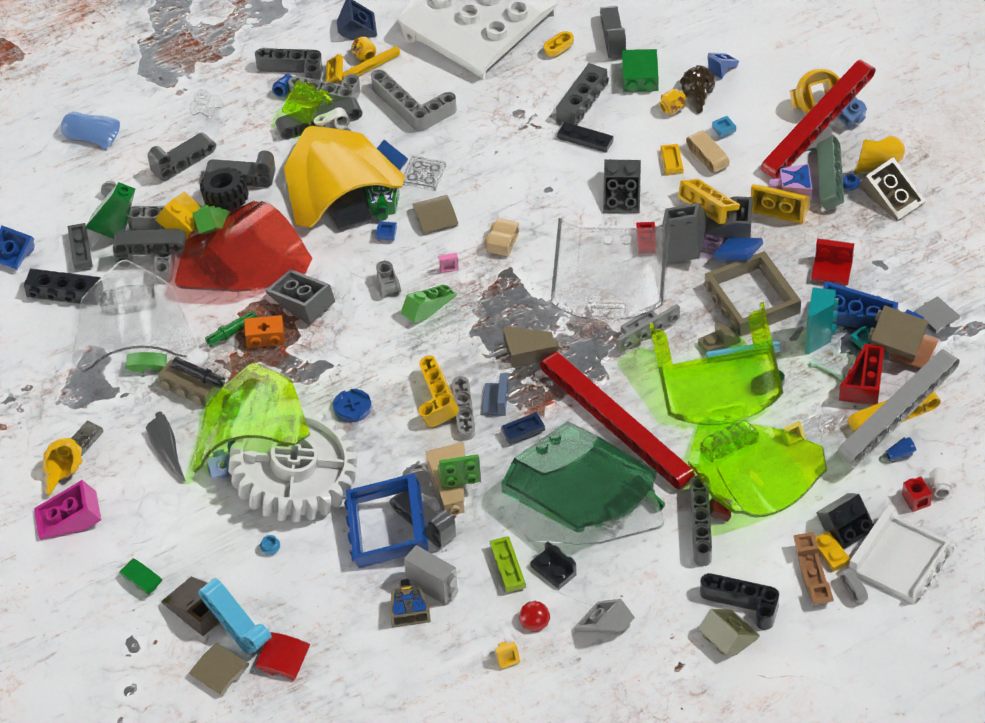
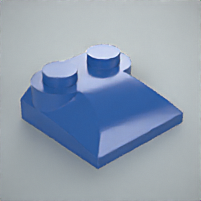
M1 225L0 264L18 270L26 255H29L34 250L35 239L30 235Z

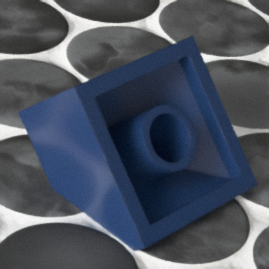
M345 0L337 19L338 33L350 40H355L359 37H376L377 29L374 12L354 0Z

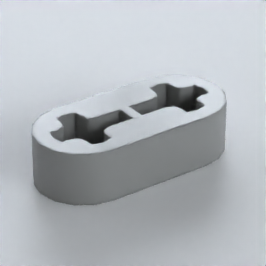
M848 568L841 571V581L857 604L868 600L866 588L854 570Z

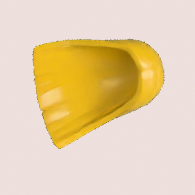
M888 136L880 141L863 140L860 158L858 159L854 175L870 173L892 158L899 163L905 154L903 142L895 136Z

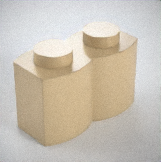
M497 218L496 222H493L491 225L490 234L485 237L484 245L487 246V252L508 257L520 232L519 222Z

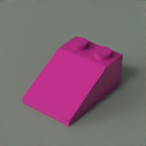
M83 480L34 508L38 536L41 540L83 531L101 521L97 493Z

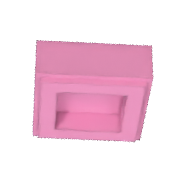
M457 253L438 256L441 273L459 270Z

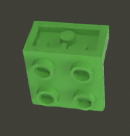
M479 455L440 460L438 472L441 487H455L481 482Z

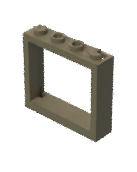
M765 251L753 255L748 261H737L705 273V282L703 284L706 292L710 293L714 304L720 307L723 317L729 320L731 328L735 329L740 337L801 313L800 298ZM760 269L784 303L742 318L719 284Z

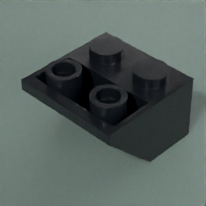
M847 493L816 512L824 530L831 533L842 549L868 535L874 526L860 494Z

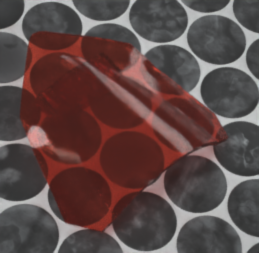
M251 201L228 213L222 229L206 235L198 233L186 240L185 250L182 252L175 277V284L178 288L223 292L260 290L269 288L290 269L305 274L313 258L293 226L279 210L264 201Z

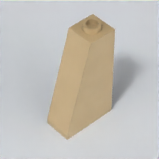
M464 442L425 451L426 463L442 510H447L452 516L464 513L465 485L442 488L438 472L440 460L465 456Z

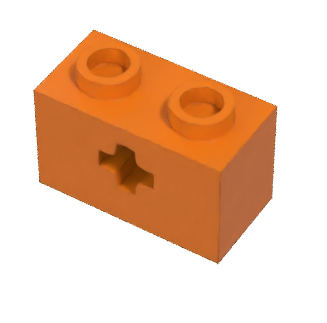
M282 315L244 319L247 348L285 345Z

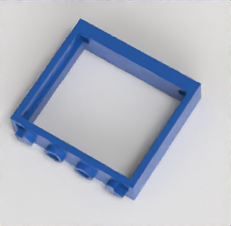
M415 473L346 490L347 499L344 505L346 510H348L346 522L348 527H350V532L347 535L352 546L349 553L352 562L355 561L359 568L406 557L416 545L429 551L421 486ZM409 491L415 540L363 552L358 504Z

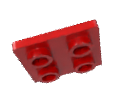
M817 238L811 280L824 283L828 281L847 286L853 263L855 243Z

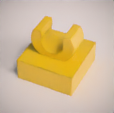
M506 641L501 642L495 648L497 662L501 669L520 663L518 648L514 641L508 644Z

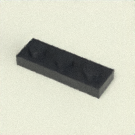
M567 122L563 123L557 133L558 139L606 153L614 141V136Z

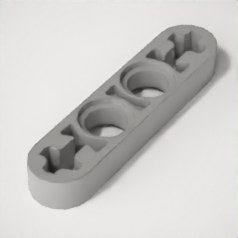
M458 376L452 381L453 395L459 407V412L456 415L458 436L462 440H471L475 436V423L470 384L466 377ZM460 384L463 385V391L459 390ZM460 398H466L468 400L465 403L458 402ZM468 413L469 417L461 418L460 414ZM464 425H468V432H465Z

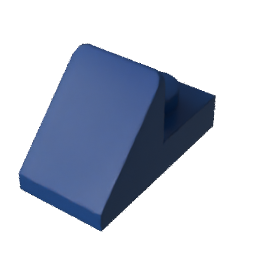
M708 53L707 55L708 69L720 79H723L727 69L737 67L739 64V60L727 53Z

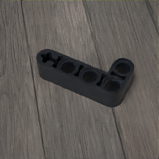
M712 573L704 574L700 579V595L703 599L756 611V626L759 629L768 630L773 627L779 608V591L776 588Z

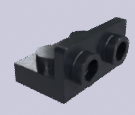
M549 541L545 543V550L530 562V566L559 590L577 575L575 560L570 556L567 557L558 546L552 545Z

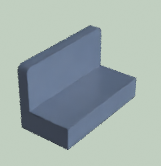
M500 373L499 383H485L483 415L506 416L507 373Z

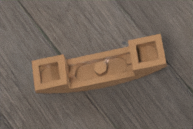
M814 532L794 535L793 538L801 574L812 604L834 602L829 582L826 581L819 558V548Z

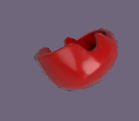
M536 600L529 601L522 606L518 620H520L522 627L532 632L541 631L547 627L550 621V612L542 602Z

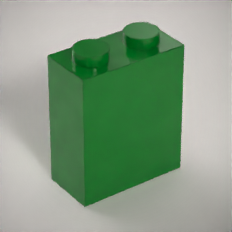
M657 49L622 50L623 92L659 91Z

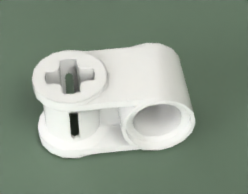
M335 108L332 111L317 116L314 119V124L319 127H324L323 125H325L327 128L343 130L349 126L350 119L343 108Z

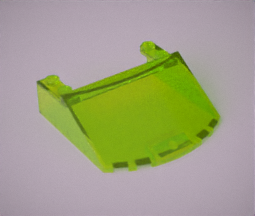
M760 302L759 310L753 311L748 317L754 349L680 363H672L666 333L660 329L654 330L653 323H649V333L657 374L668 416L683 422L699 425L728 424L747 419L762 412L783 395L764 302Z

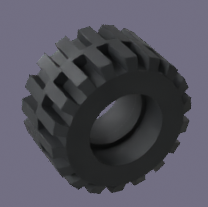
M218 168V170H213L211 173L206 174V177L201 180L200 190L205 205L209 207H221V209L232 212L240 208L248 200L249 192L244 175L236 168Z

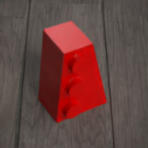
M864 345L855 360V364L849 370L844 382L840 385L839 401L871 405L878 404L885 346Z

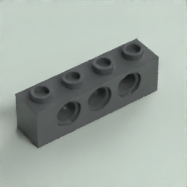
M588 63L557 105L556 120L577 125L584 118L585 112L592 107L593 101L600 96L603 87L608 85L607 69Z

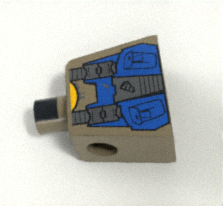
M409 579L401 580L399 588H393L391 591L390 616L392 628L431 622L429 606L421 586H412Z

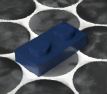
M537 412L502 425L501 431L509 444L545 431V425Z

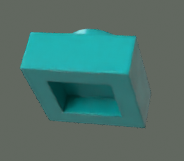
M864 325L851 334L850 340L862 349L865 344H870L871 339L868 338L871 330Z

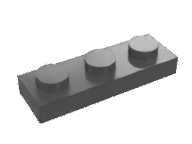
M81 223L67 226L74 269L93 267L86 224Z

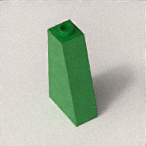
M118 182L92 213L86 229L114 239L116 232L125 231L136 188Z

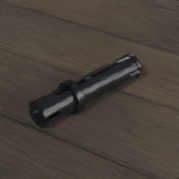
M175 357L172 361V368L198 378L204 384L208 383L219 389L225 384V377L213 373L208 368L203 369L179 357Z

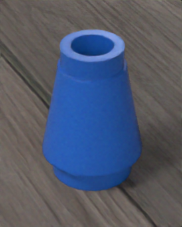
M285 74L273 84L272 91L277 97H283L288 94V81L292 77L290 74Z
M903 437L886 450L885 453L889 461L913 455V452L916 451V446L910 437Z

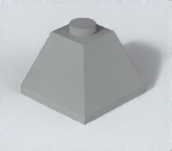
M622 599L598 601L573 629L577 632H624L630 627V623L635 617Z

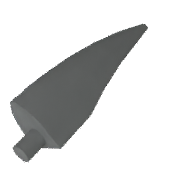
M159 411L155 413L156 418L147 424L146 430L164 462L182 481H186L178 460L174 433L165 414Z

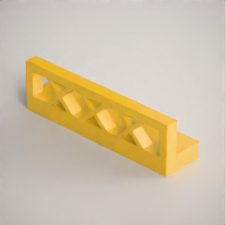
M700 179L680 181L678 198L688 205L700 203L706 216L718 224L726 222L727 211L739 210L740 204Z

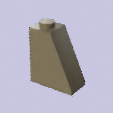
M503 327V340L512 368L538 363L559 350L558 340H554L552 332Z

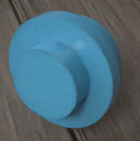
M273 535L265 536L260 543L261 551L265 554L276 553L280 549V541Z

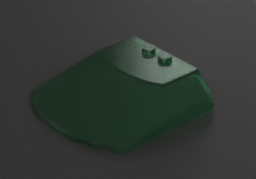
M567 421L514 457L501 485L503 494L575 532H583L585 527L595 525V528L602 527L603 522L609 520L615 522L635 510L647 498L649 490L652 491L657 471L601 437Z

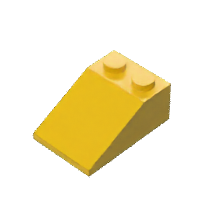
M184 191L173 198L161 210L155 220L165 229L183 230L186 233L187 240L198 230L193 213L198 211L201 205Z

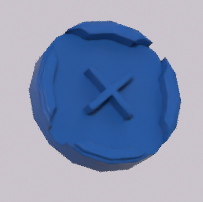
M350 389L347 392L344 390L333 401L334 413L337 418L349 423L365 419L372 409L369 395L359 389Z

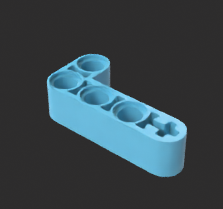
M213 578L198 591L203 602L245 653L250 654L257 651L272 637L264 625H255L217 578Z

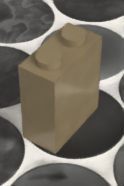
M884 305L883 310H879L876 315L875 321L878 322L876 328L872 327L869 333L870 344L885 346L884 351L914 361L928 321Z

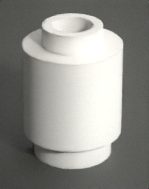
M942 467L934 468L929 473L932 493L937 498H945L950 495L952 490L949 471Z

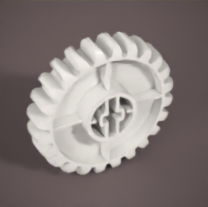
M286 408L285 414H281L279 410L274 409L271 410L270 418L265 414H260L257 416L256 423L247 422L244 425V431L237 433L235 443L230 448L229 473L232 475L231 483L233 487L239 489L238 495L241 499H249L250 508L258 509L263 507L262 515L266 517L270 516L273 512L277 513V520L284 521L287 515L291 516L293 522H300L301 515H305L311 521L316 518L317 511L321 515H327L330 513L331 506L339 507L342 504L343 498L346 497V490L351 489L356 479L357 456L353 453L354 445L352 441L346 440L347 433L342 429L336 430V422L333 420H328L324 423L323 414L316 413L311 417L307 409H302L299 414H295L293 408Z

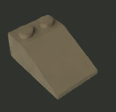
M894 158L867 174L859 182L867 195L897 221L926 202Z

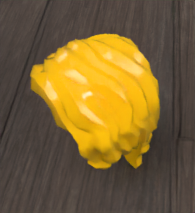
M69 437L57 439L50 443L43 454V470L47 474L45 492L49 496L53 494L52 490L56 488L58 481L68 478L76 472L79 465L83 462L81 458L82 448L75 440Z

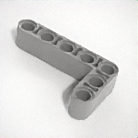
M378 69L371 73L372 90L416 131H424L455 114L457 111L456 95L452 92L442 93L421 105L384 70Z
M132 206L128 218L129 227L133 230L165 229L155 220L165 206ZM176 254L155 255L153 268L157 283L164 285L171 282Z

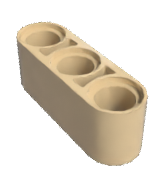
M704 130L686 137L688 148L711 173L720 171L730 165L726 153Z

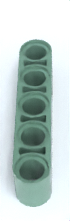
M835 136L817 143L820 202L825 210L844 203L841 145Z

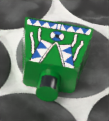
M380 185L364 186L365 197L372 216L377 215L379 220H386L388 215L396 213L400 195L399 188H389Z

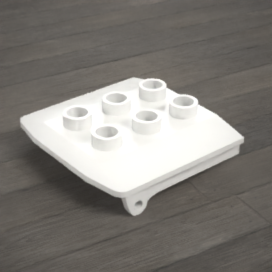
M411 0L399 15V24L408 42L415 43L417 41L424 43L484 80L486 78V70L548 14L556 15V7L559 5V2L556 0Z

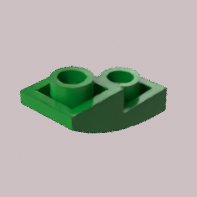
M134 558L119 571L122 577L134 583L139 590L148 595L163 581L151 569Z

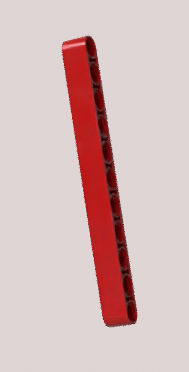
M555 351L540 361L542 371L674 488L680 490L690 483L691 478L695 476L692 468L559 352Z

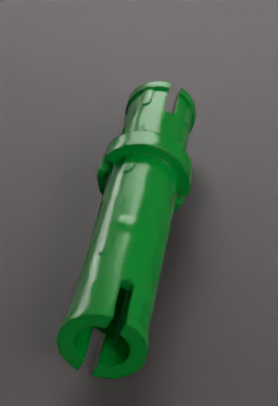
M251 310L228 325L219 327L216 332L205 337L206 343L210 344L209 347L212 348L223 340L227 341L231 335L245 328L244 319L257 318V314Z

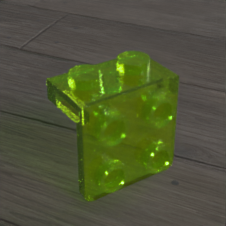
M297 80L282 107V112L305 124H310L321 103L323 102L331 106L333 99L328 96L329 92L320 88L317 90L313 84Z

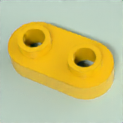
M568 31L558 33L544 43V53L551 57L561 54L574 44V35Z

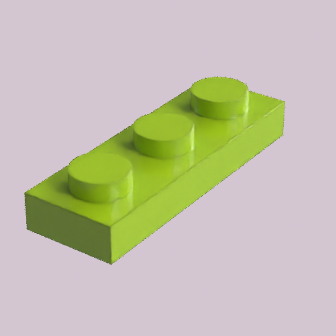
M506 536L490 540V547L506 593L526 588L510 537Z

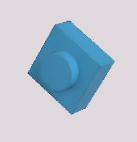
M728 116L712 122V128L721 138L736 132L737 126Z

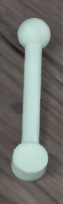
M816 359L810 361L811 367H819L837 376L839 380L846 378L844 373L831 370L819 364Z

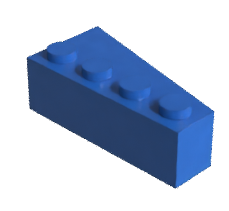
M826 281L823 289L836 290L835 298H839L838 309L834 310L838 311L837 321L833 322L837 326L861 328L865 325L869 329L872 327L876 328L878 323L875 321L876 315L879 310H883L884 305L898 310V302Z

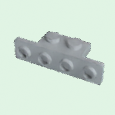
M676 304L658 315L652 309H649L621 325V332L624 335L617 338V351L621 353L624 350L630 349L634 344L645 340L648 336L659 332L665 326L676 322L680 318V306Z

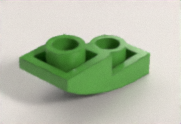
M155 352L127 354L125 369L144 373L146 368L161 371L167 364V354Z

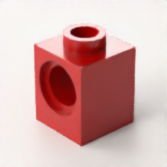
M922 476L903 482L902 496L912 512L931 506L932 493Z

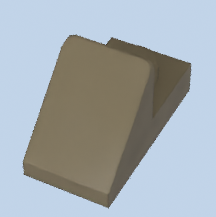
M715 322V332L698 339V344L705 354L707 351L725 349L741 342V339L731 327Z

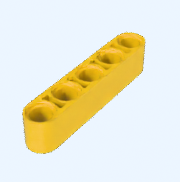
M935 391L902 422L936 409L940 405L941 400ZM886 401L849 416L847 423L853 432Z

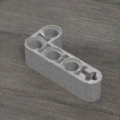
M355 74L346 75L341 84L300 76L291 77L288 81L292 99L320 105L350 97L358 99L361 92L359 77Z

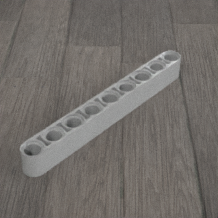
M941 349L840 445L836 456L852 467H855L957 369L960 359Z

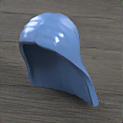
M79 112L66 114L61 122V132L68 139L93 142L105 150L114 142L120 129V121L115 118Z

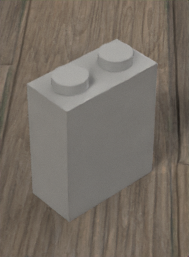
M416 545L404 558L406 579L411 580L412 586L420 585L423 593L447 605L458 594L456 567Z

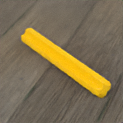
M394 46L342 73V81L346 75L355 74L359 76L401 54L400 49Z

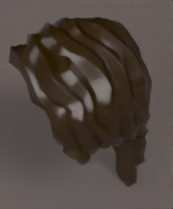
M696 65L684 72L680 84L686 97L688 93L695 95L696 112L699 114L703 111L707 94L712 93L715 82L714 74L711 70L703 65Z

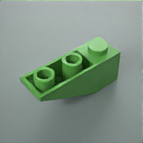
M208 205L199 207L198 211L193 213L199 234L206 235L222 229L229 213L228 210L221 209V207L215 208V206L209 207Z
M443 284L407 294L401 314L413 323L426 320L455 298L457 293L451 290L449 286Z

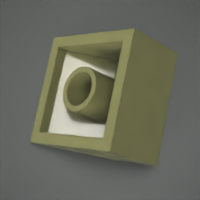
M710 609L698 627L703 633L702 636L707 641L713 642L717 646L716 649L723 655H737L760 637L733 610Z

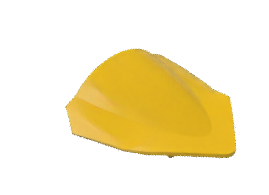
M309 126L303 131L284 166L295 225L310 228L320 220L326 209L345 193L369 185L402 188L405 175L378 151L362 133L319 126Z

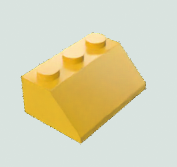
M758 184L751 185V197H753L752 213L800 224L804 223L809 210L810 196Z

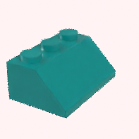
M812 288L807 318L805 354H810L831 342V336L836 334L837 324L833 323L837 321L838 311H834L838 309L839 298H835L836 290Z

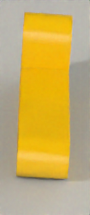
M427 355L420 360L419 365L433 399L422 404L418 412L425 424L433 428L455 417L459 412V407L442 368L434 356Z

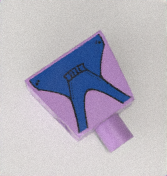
M809 164L781 168L780 179H770L769 186L810 196L811 202L812 184Z

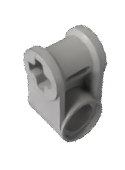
M386 260L380 261L376 265V271L382 297L393 292L401 293L400 283L392 263Z

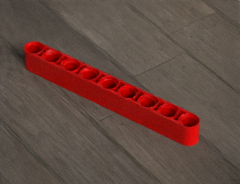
M861 59L857 60L766 157L761 164L760 170L774 179H779L780 169L790 167L873 78L876 72L875 67Z

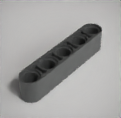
M350 97L281 116L275 121V125L280 137L286 140L301 136L303 131L309 126H317L314 124V119L335 108H343L350 122L361 118L363 112L357 99Z
M696 475L690 480L693 559L697 565L707 566L712 560L708 480L702 475Z

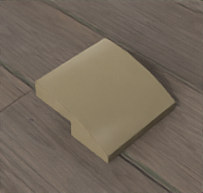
M448 195L412 203L423 235L458 226V220Z
M216 643L198 660L189 674L223 697L234 679L236 681L240 679L249 663L219 643Z

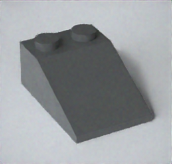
M292 269L265 290L270 297L296 318L308 323L313 322L335 303L330 284Z

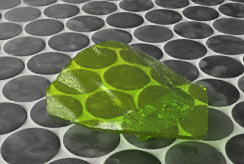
M252 363L221 388L206 404L202 427L190 464L192 471L197 473L214 450L233 440L260 438L295 446L309 437L310 431L292 380L263 365Z
M713 418L701 419L697 426L688 459V465L695 471L713 499L734 514H745L756 518L774 515L787 509L801 499L827 471L823 446L783 429L750 424L747 420L734 422Z

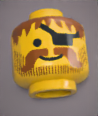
M359 37L352 43L351 52L360 62H364L376 55V46L369 38Z
M671 89L661 95L659 105L665 114L673 115L685 108L686 96L682 91L679 92L677 89Z

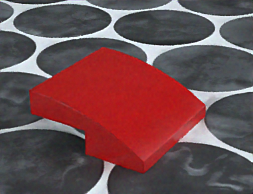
M270 632L272 637L264 644L254 667L272 676L276 672L294 681L311 644L288 635Z

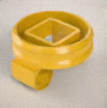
M814 69L805 73L798 81L796 89L789 91L793 108L800 107L807 114L816 105L811 86L822 83L826 94L840 79L839 76L827 69Z

